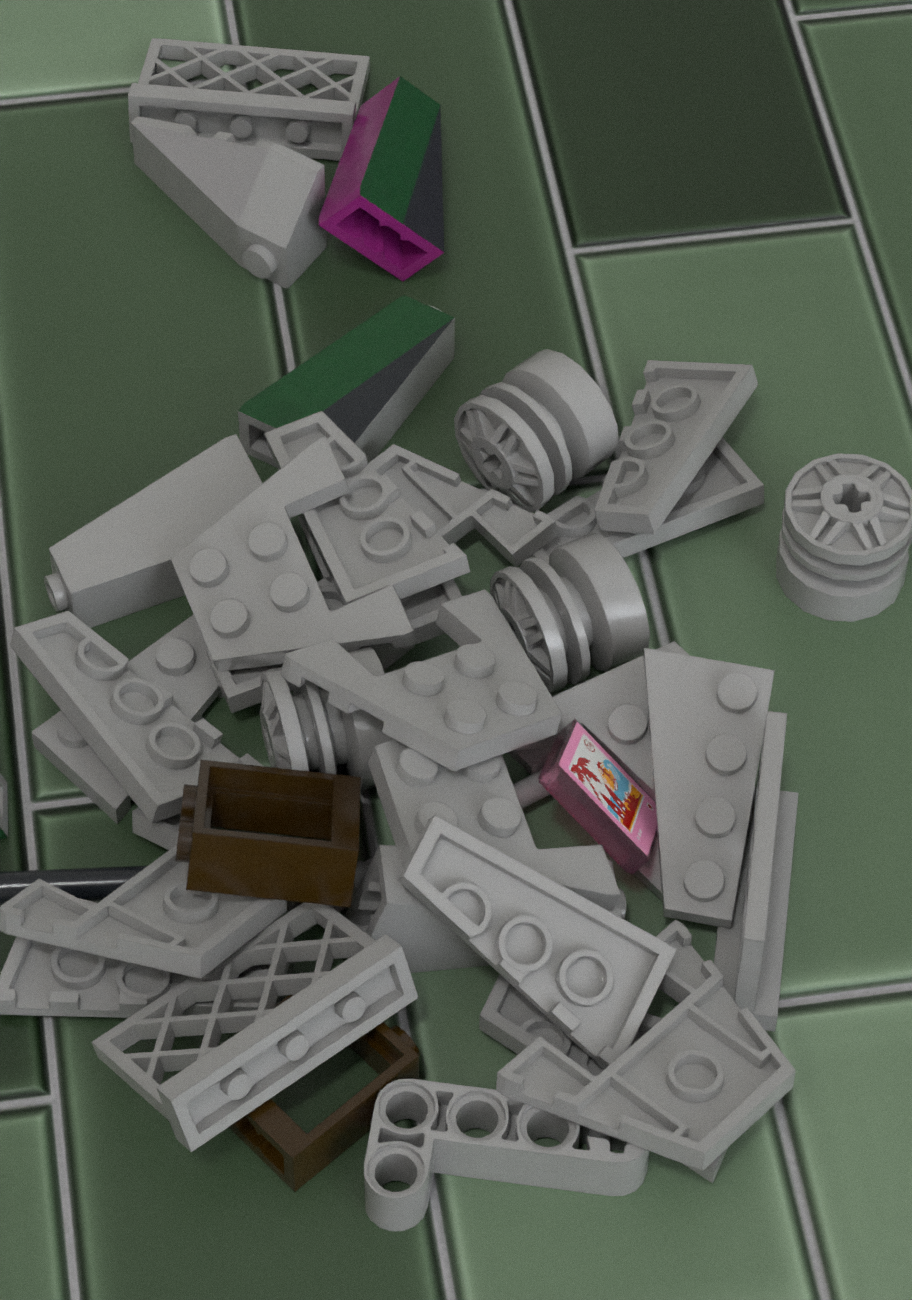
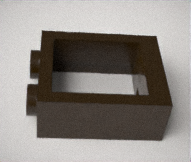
M200 759L198 785L184 784L175 860L176 862L189 863L186 890L351 908L359 853L361 777ZM210 827L326 839V841L211 829Z
M288 995L285 999L279 1002L275 1006V1008L294 995ZM382 1022L348 1045L379 1076L309 1133L306 1134L271 1099L229 1126V1128L296 1192L370 1131L375 1101L379 1092L387 1084L398 1079H419V1050L412 1038L402 1028L396 1025L389 1028Z

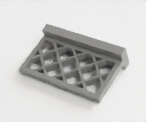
M152 38L138 83L131 84L128 93L130 143H133L131 122L137 116L188 125L199 136L213 138L219 131L234 134L237 143L254 146L260 139L277 142L309 158L340 161L359 108L363 102L370 71V56ZM161 59L185 61V63L170 68ZM225 64L240 66L227 73L218 68ZM287 69L294 70L295 72L280 78L273 71ZM334 73L352 75L338 82L328 77ZM200 74L209 79L195 86L186 81ZM254 79L264 84L250 91L242 86V84ZM310 83L319 89L307 95H303L296 90Z
M767 711L757 785L754 788L731 928L717 927L714 965L724 976L723 987L740 1009L748 1007L764 1030L775 1032L799 793L780 790L787 713Z
M302 903L263 929L203 978L190 977L92 1041V1045L97 1057L170 1122L176 1139L190 1152H193L419 997L403 948L399 943L387 934L375 940L329 905ZM316 923L325 929L323 939L293 942L295 937ZM349 958L331 970L333 959ZM317 960L314 972L284 975L287 963ZM270 964L267 976L238 978L239 974L253 965ZM294 995L275 1008L278 996ZM261 997L258 1010L228 1012L231 1000ZM214 1001L210 1014L182 1016L183 1011L197 1002ZM238 1032L237 1034H235L234 1036H232L231 1038H229L228 1040L219 1045V1041L223 1033ZM204 1035L200 1048L171 1050L175 1037ZM157 1039L153 1052L123 1053L124 1050L139 1040ZM180 1071L161 1084L164 1072Z

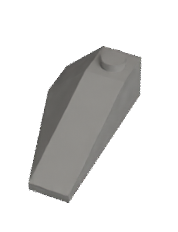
M137 116L131 122L134 163L235 262L254 276L267 279L288 289L327 248L326 230L319 226V215L325 202V170L323 164L274 141L260 139L254 146L237 143L234 134L219 131L213 138L197 135L188 125Z

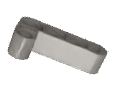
M398 1079L387 1084L379 1092L375 1101L364 1162L365 1210L373 1223L379 1228L391 1232L405 1231L416 1226L424 1218L428 1208L433 1173L606 1196H625L636 1191L643 1184L648 1169L649 1151L508 1098L495 1089L419 1079ZM401 1119H412L418 1121L420 1125L414 1128L403 1129L395 1126L393 1123ZM471 1128H481L491 1134L482 1138H473L465 1135L463 1132ZM540 1137H550L558 1140L561 1144L554 1147H543L534 1143L533 1140ZM579 1143L587 1144V1149H578ZM611 1150H621L624 1153H615ZM390 1181H402L411 1187L401 1192H392L385 1190L381 1186Z

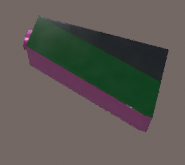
M399 76L360 106L320 212L319 226L401 281H405L444 253L441 105Z

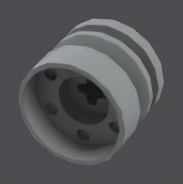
M549 349L532 354L507 372L502 382L486 387L479 396L471 398L462 404L454 417L455 436L458 445L475 477L488 491L493 489L511 497L513 505L528 512L539 510L549 502L552 496L559 495L565 491L572 479L583 477L612 456L618 445V426L611 406L598 384L575 361L563 353Z
M842 453L814 459L795 472L785 490L782 529L779 534L776 555V578L785 596L804 612L830 621H858L876 616L893 604L904 585L909 560L908 549L912 544V489L906 478L882 461L866 455Z
M589 533L555 547L549 555V564L542 558L531 557L524 560L520 567L509 566L496 571L490 580L491 596L551 695L560 692L567 683L576 685L583 682L590 674V664L596 670L607 672L644 655V648L649 649L650 630L647 612L638 585L627 563L616 547L602 534Z
M368 647L348 652L373 676L385 674L382 664L372 648ZM276 668L261 672L262 701L260 723L271 767L337 774V766L344 764L349 776L361 777L360 791L376 787L368 765L369 758L376 745L393 739L382 733L384 721L362 709L348 714L327 703L329 691L323 688L319 689L316 684L308 680L300 688L292 684L294 695H291L285 678L281 676V670Z

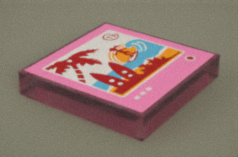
M576 719L572 720L558 733L538 777L539 783L599 845L602 844L603 849L626 873L629 872L632 875L649 861L657 838L655 801Z

